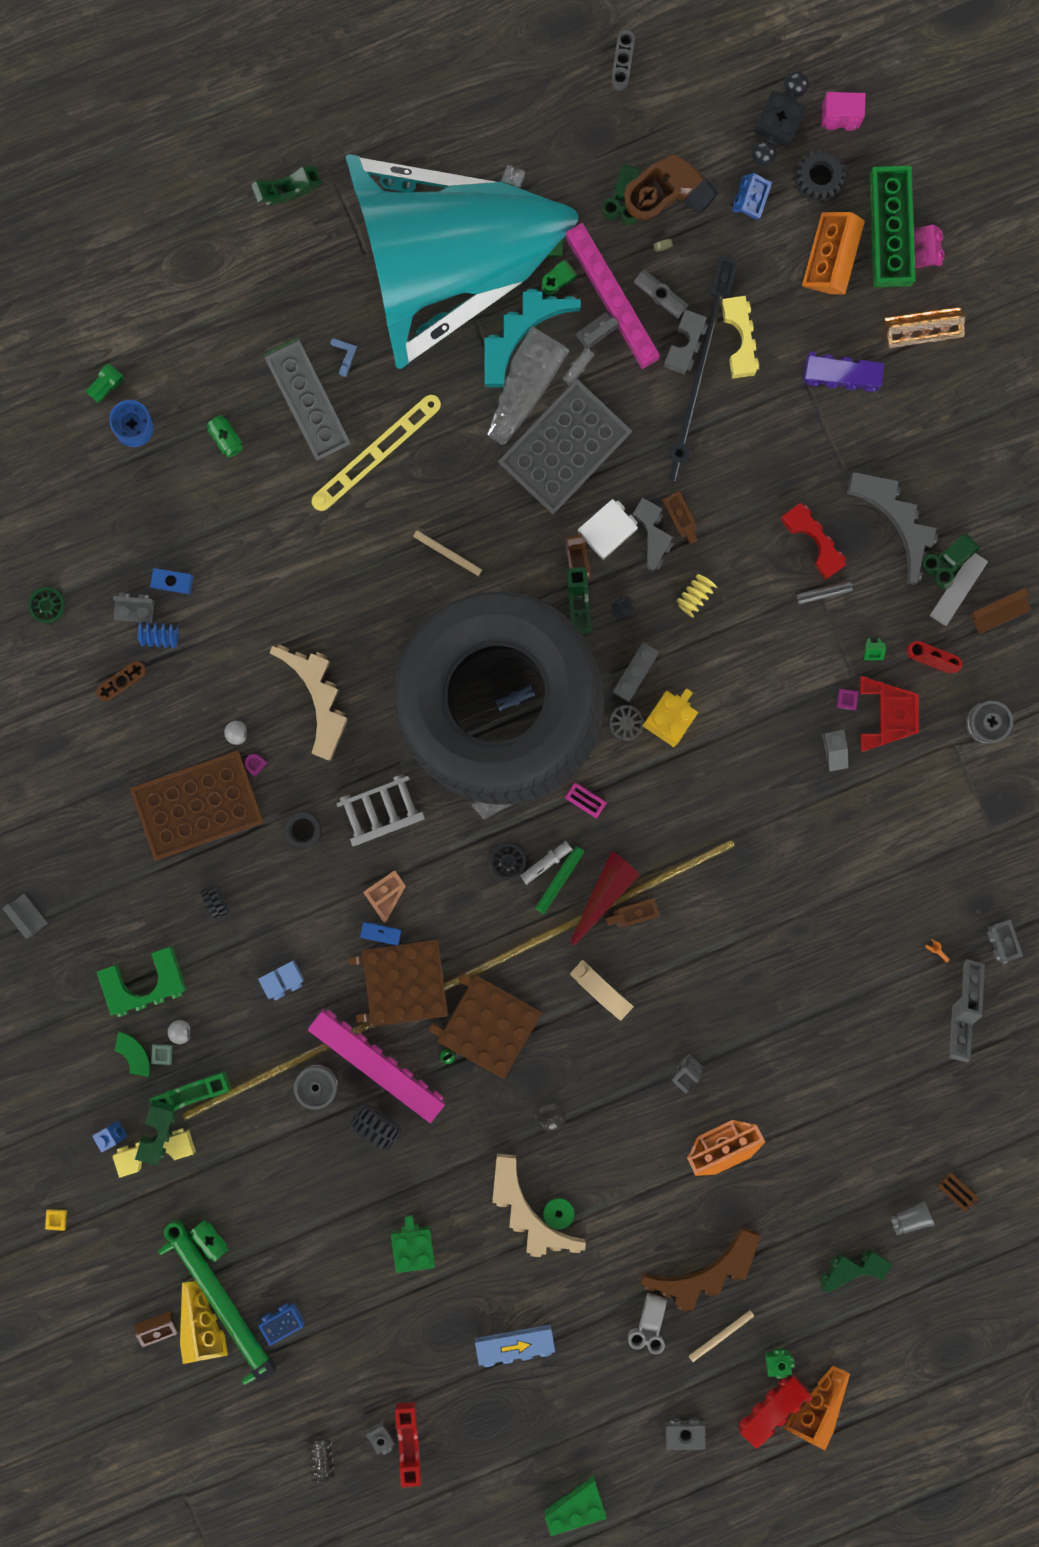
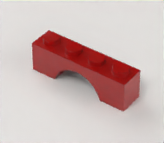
M800 503L783 515L780 520L791 534L805 533L816 541L819 554L814 565L826 580L847 565L844 562L846 558L833 547L835 545L833 540L829 536L824 535L821 524L817 520L814 521L812 519L810 509Z
M416 1402L396 1403L395 1416L399 1439L401 1488L421 1486L422 1476Z

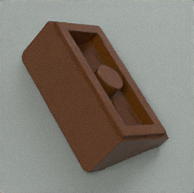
M171 1312L135 1325V1335L142 1347L178 1334Z

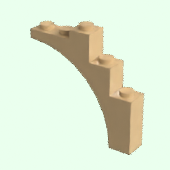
M278 645L277 648L272 646L270 654L290 665L304 680L312 695L317 717L316 740L312 754L331 761L348 718L344 717L345 713L335 709L334 712H331L339 690L335 688L336 684L329 681H325V684L322 683L330 661L326 660V655L319 652L316 655L310 654L309 659L306 660V655L298 652L293 655L284 646Z
M497 1154L492 1203H496V1206L499 1207L511 1205L509 1228H513V1231L516 1232L528 1230L526 1252L530 1253V1256L541 1257L542 1254L546 1255V1247H550V1250L561 1251V1249H569V1252L580 1253L581 1250L585 1251V1239L572 1237L549 1227L533 1212L519 1186L516 1172V1155Z

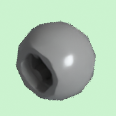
M241 721L230 722L224 729L226 740L231 744H242L247 739L245 724Z
M183 1020L173 1021L168 1028L169 1039L176 1044L186 1043L190 1039L189 1023Z

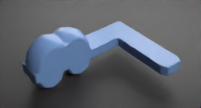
M332 339L330 343L332 346L347 350L339 371V375L346 377L357 346Z

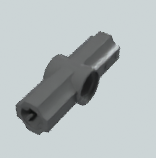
M645 269L634 281V284L649 295L654 303L661 305L677 319L683 315L685 309L689 306L670 291L667 285L659 282ZM664 291L666 293V297L659 298L656 295V292Z

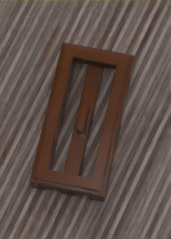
M951 1172L937 1185L966 1213L974 1205V1202L979 1200ZM951 1177L972 1197L971 1200L967 1199L948 1179ZM945 1183L967 1203L965 1206L943 1187Z

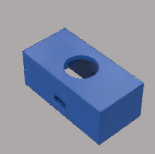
M153 568L150 587L190 595L193 575ZM167 576H175L176 584L174 586H168L165 583Z
M363 922L360 938L398 946L402 929Z

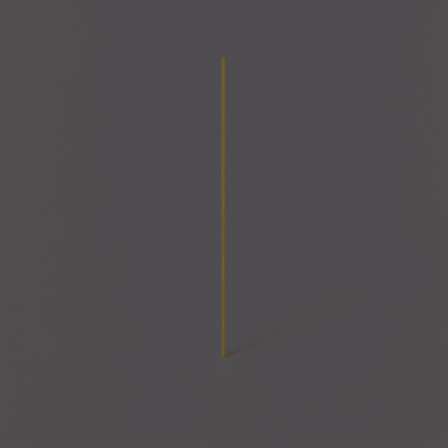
M729 840L623 893L612 907L735 847L733 841ZM582 914L463 974L472 978L475 974L478 975L578 925ZM459 976L444 983L445 991L461 983L457 980ZM371 1021L365 1022L351 1029V1031L355 1034L362 1033L372 1028ZM323 1043L231 1089L229 1092L221 1094L183 1113V1117L185 1120H188L330 1049V1047Z

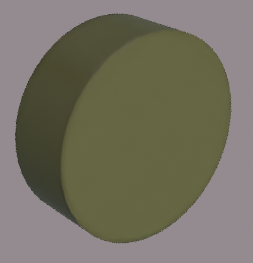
M666 239L653 244L654 250L659 252L673 247L672 239Z

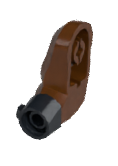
M670 154L647 167L636 179L631 181L626 186L624 197L626 209L630 215L637 219L647 220L658 215L663 208L670 206L676 199L684 201L687 206L702 214L714 201L719 192L693 165L679 156Z

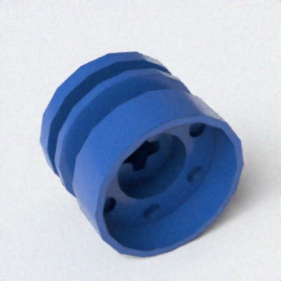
M125 400L119 402L110 413L109 423L111 429L122 444L128 447H139L147 443L152 437L154 431L152 418L145 406L138 401ZM132 423L136 424L134 426V429L130 428L132 426Z

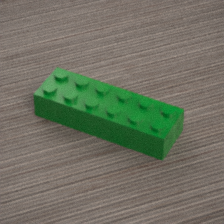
M873 167L869 173L873 288L909 287L915 282L912 167Z

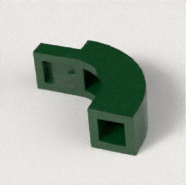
M301 167L285 178L274 181H256L251 186L257 202H265L269 206L302 197L322 185L316 167Z
M586 567L567 569L571 622L581 634L592 633Z

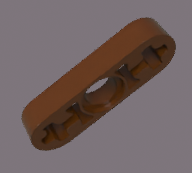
M138 661L132 662L97 688L98 698L103 701L112 700L142 679L147 673L146 666ZM134 666L142 667L140 675L135 673L131 676L134 678L132 681L130 676L125 673L126 671L130 674L134 672ZM119 676H125L127 679V683L123 687L117 685V678ZM111 682L113 683V686H114L116 689H118L117 692L115 691V689H112L111 691H109V695H110L109 697H107V696H105V695L102 696V693L104 692L102 689H103V688H105V689L111 688V687H112V685H110Z

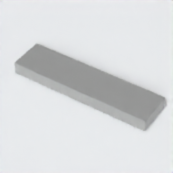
M976 553L967 560L955 575L953 585L946 589L929 616L947 626L988 561Z

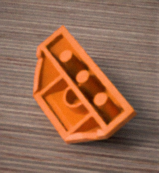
M731 1120L698 1136L687 1159L695 1176L715 1175L751 1158L765 1143V1140L756 1124Z

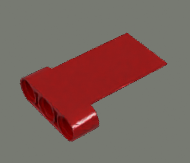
M915 641L906 648L909 658L945 673H955L962 668V661L958 656L926 643ZM914 645L920 647L921 652L919 655H915L912 652ZM935 652L938 657L931 655V653ZM952 659L956 662V664H953L948 661Z

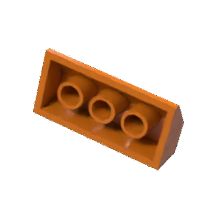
M852 212L821 213L802 284L803 287L828 294L846 293L865 220Z

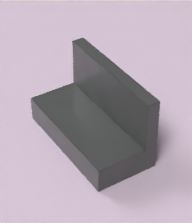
M25 893L14 902L2 908L26 939L31 938L48 924Z

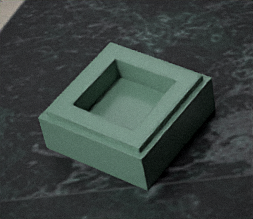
M153 1044L151 1064L171 1065L172 1045Z

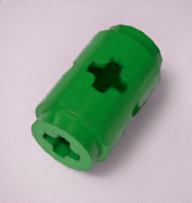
M219 415L208 422V432L214 441L217 442V446L223 455L230 458L242 451L243 442L237 433L233 431L234 429L227 418ZM226 433L228 438L224 440L222 435Z
M204 1220L190 1231L191 1238L202 1248L206 1257L213 1262L229 1250L226 1247V1242L220 1235H217L210 1222L207 1223ZM206 1236L214 1237L213 1246L209 1244L206 1246L204 1244Z

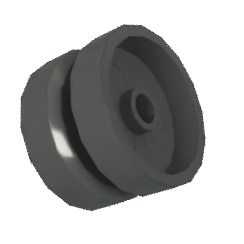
M998 701L982 702L970 709L966 717V728L968 734L974 740L987 744L996 743L1004 740L1010 734L1013 728V716L1007 706Z
M313 1064L306 1067L297 1076L294 1083V1094L297 1101L303 1107L311 1110L328 1106L338 1091V1079L335 1073L329 1067L322 1064ZM317 1084L319 1086V1090H314L313 1085Z

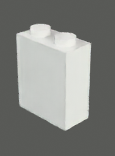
M613 499L578 529V533L584 535L585 541L602 560L638 529L636 526L638 522L631 515L627 516L624 512V506L619 501L615 502Z

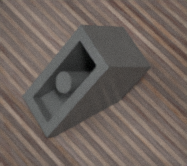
M844 730L822 734L829 772L848 768V748Z

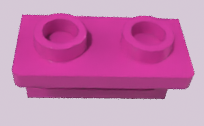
M929 225L914 228L915 268L943 265L944 251L941 248L943 233L939 227Z

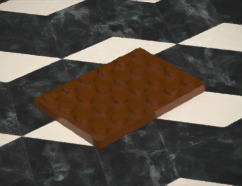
M235 751L130 788L154 861L264 823L240 751Z

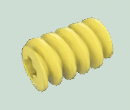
M700 574L696 576L698 581L693 580L691 582L693 587L688 586L686 588L688 593L683 592L681 594L683 599L678 598L676 600L679 607L692 618L694 615L691 611H699L696 605H704L701 599H709L706 593L713 594L711 586L717 588L712 581Z

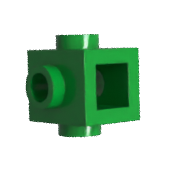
M778 1348L774 1349L773 1352L765 1353L766 1370L769 1377L776 1376V1378L782 1379L786 1378L787 1375H792L791 1368H795L794 1358L790 1356L788 1350L785 1351V1349Z

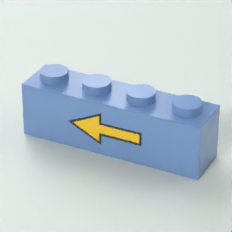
M551 1324L475 1338L479 1366L483 1365L484 1367L494 1366L497 1362H503V1364L512 1363L514 1359L519 1358L529 1360L536 1355L547 1357L552 1355V1352H555Z

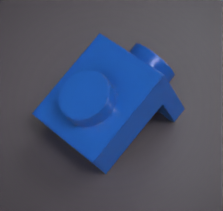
M117 1121L92 1137L102 1153L126 1139L127 1135L120 1122Z

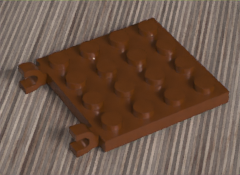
M438 940L362 950V956L349 958V965L364 964L370 1010L369 1014L356 1015L357 1023L371 1021V1025L374 1027L448 1016Z
M460 973L457 980L468 986L466 992L445 1028L443 1029L432 1022L428 1030L439 1036L438 1043L504 1079L542 1012L476 974L472 979Z

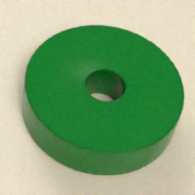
M564 1198L551 1199L544 1207V1220L553 1229L562 1230L567 1228L574 1219L572 1204ZM556 1211H561L563 1213L562 1216L557 1217L555 1215Z

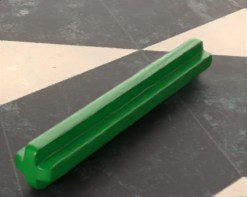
M578 846L573 848L537 904V911L542 914L546 913L584 854L583 849Z

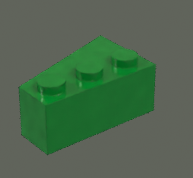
M594 1474L582 1485L577 1486L574 1491L562 1497L545 1510V1520L551 1536L606 1519L605 1508Z

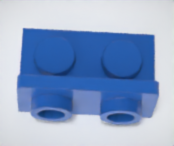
M755 173L745 175L740 181V189L733 201L732 211L743 212L754 219H760L772 182Z

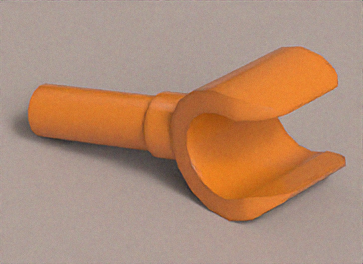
M931 939L933 946L926 945V949L937 953L945 962H948L950 959L942 952L941 944Z

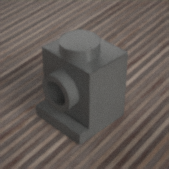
M385 1421L367 1429L366 1437L370 1440L377 1454L382 1452L385 1455L393 1449L392 1446L395 1444V1439ZM378 1439H383L385 1442L379 1444Z

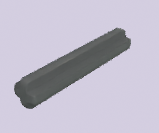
M851 581L799 593L796 595L798 604H803L851 592L853 586Z

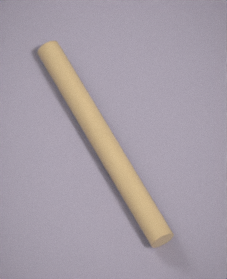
M415 532L414 538L477 576L482 572V569L421 532Z
M749 1310L690 1354L689 1358L692 1362L696 1361L754 1317L752 1311Z

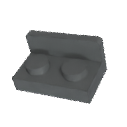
M605 312L576 333V336L585 349L588 350L617 329L618 321L615 317L611 318Z
M119 593V596L113 597L115 601L113 620L153 624L155 601L150 599V596L138 595V598H133L131 594Z

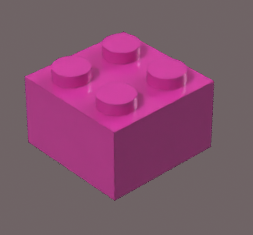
M827 92L821 106V127H826L827 130L845 128L848 131L859 128L865 117L866 93Z

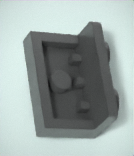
M1010 919L987 926L989 930L987 937L990 943L993 942L995 948L993 955L996 961L1005 964L1007 961L1023 956Z

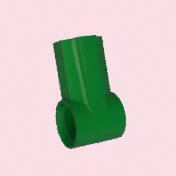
M107 364L101 369L98 374L99 377L85 391L97 403H100L111 389L118 387L124 379V376L111 364Z

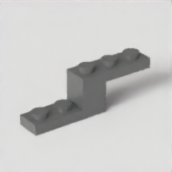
M971 960L964 962L962 997L952 1005L949 1058L964 1062L971 1060L972 1025L982 1016L985 964Z

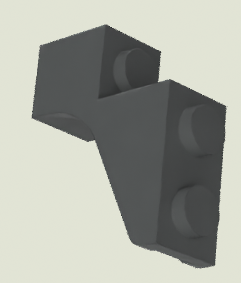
M642 498L632 516L644 526L647 532V569L653 572L655 568L659 570L664 561L661 558L664 552L669 553L674 543L671 542L672 536L653 526L654 524L658 525L663 515L660 514L662 508Z

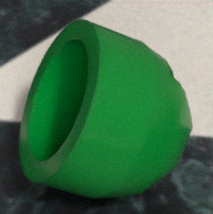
M449 1048L443 1049L440 1053V1060L444 1064H451L455 1060V1052ZM451 1053L452 1056L444 1061L443 1057Z

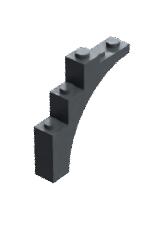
M853 472L850 475L847 494L862 498L875 505L895 525L903 540L907 554L908 573L906 584H917L918 581H921L923 570L920 569L921 563L927 554L924 548L930 549L937 543L938 534L935 533L936 528L914 524V521L917 522L919 516L917 505L895 500V498L898 499L900 494L899 481Z

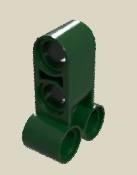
M622 164L614 197L606 199L602 206V215L605 219L614 220L617 216H620L621 221L626 225L636 222L637 218L634 216L627 217L624 214L627 211L624 193L626 186L639 176L641 168ZM613 206L616 209V211L613 213L607 212L606 207Z
M965 533L939 557L934 554L927 555L923 560V571L930 576L936 575V584L939 588L948 589L953 585V573L979 550L980 546ZM932 561L935 562L937 566L931 569L928 568L926 564ZM942 575H947L950 577V580L942 582L939 578Z

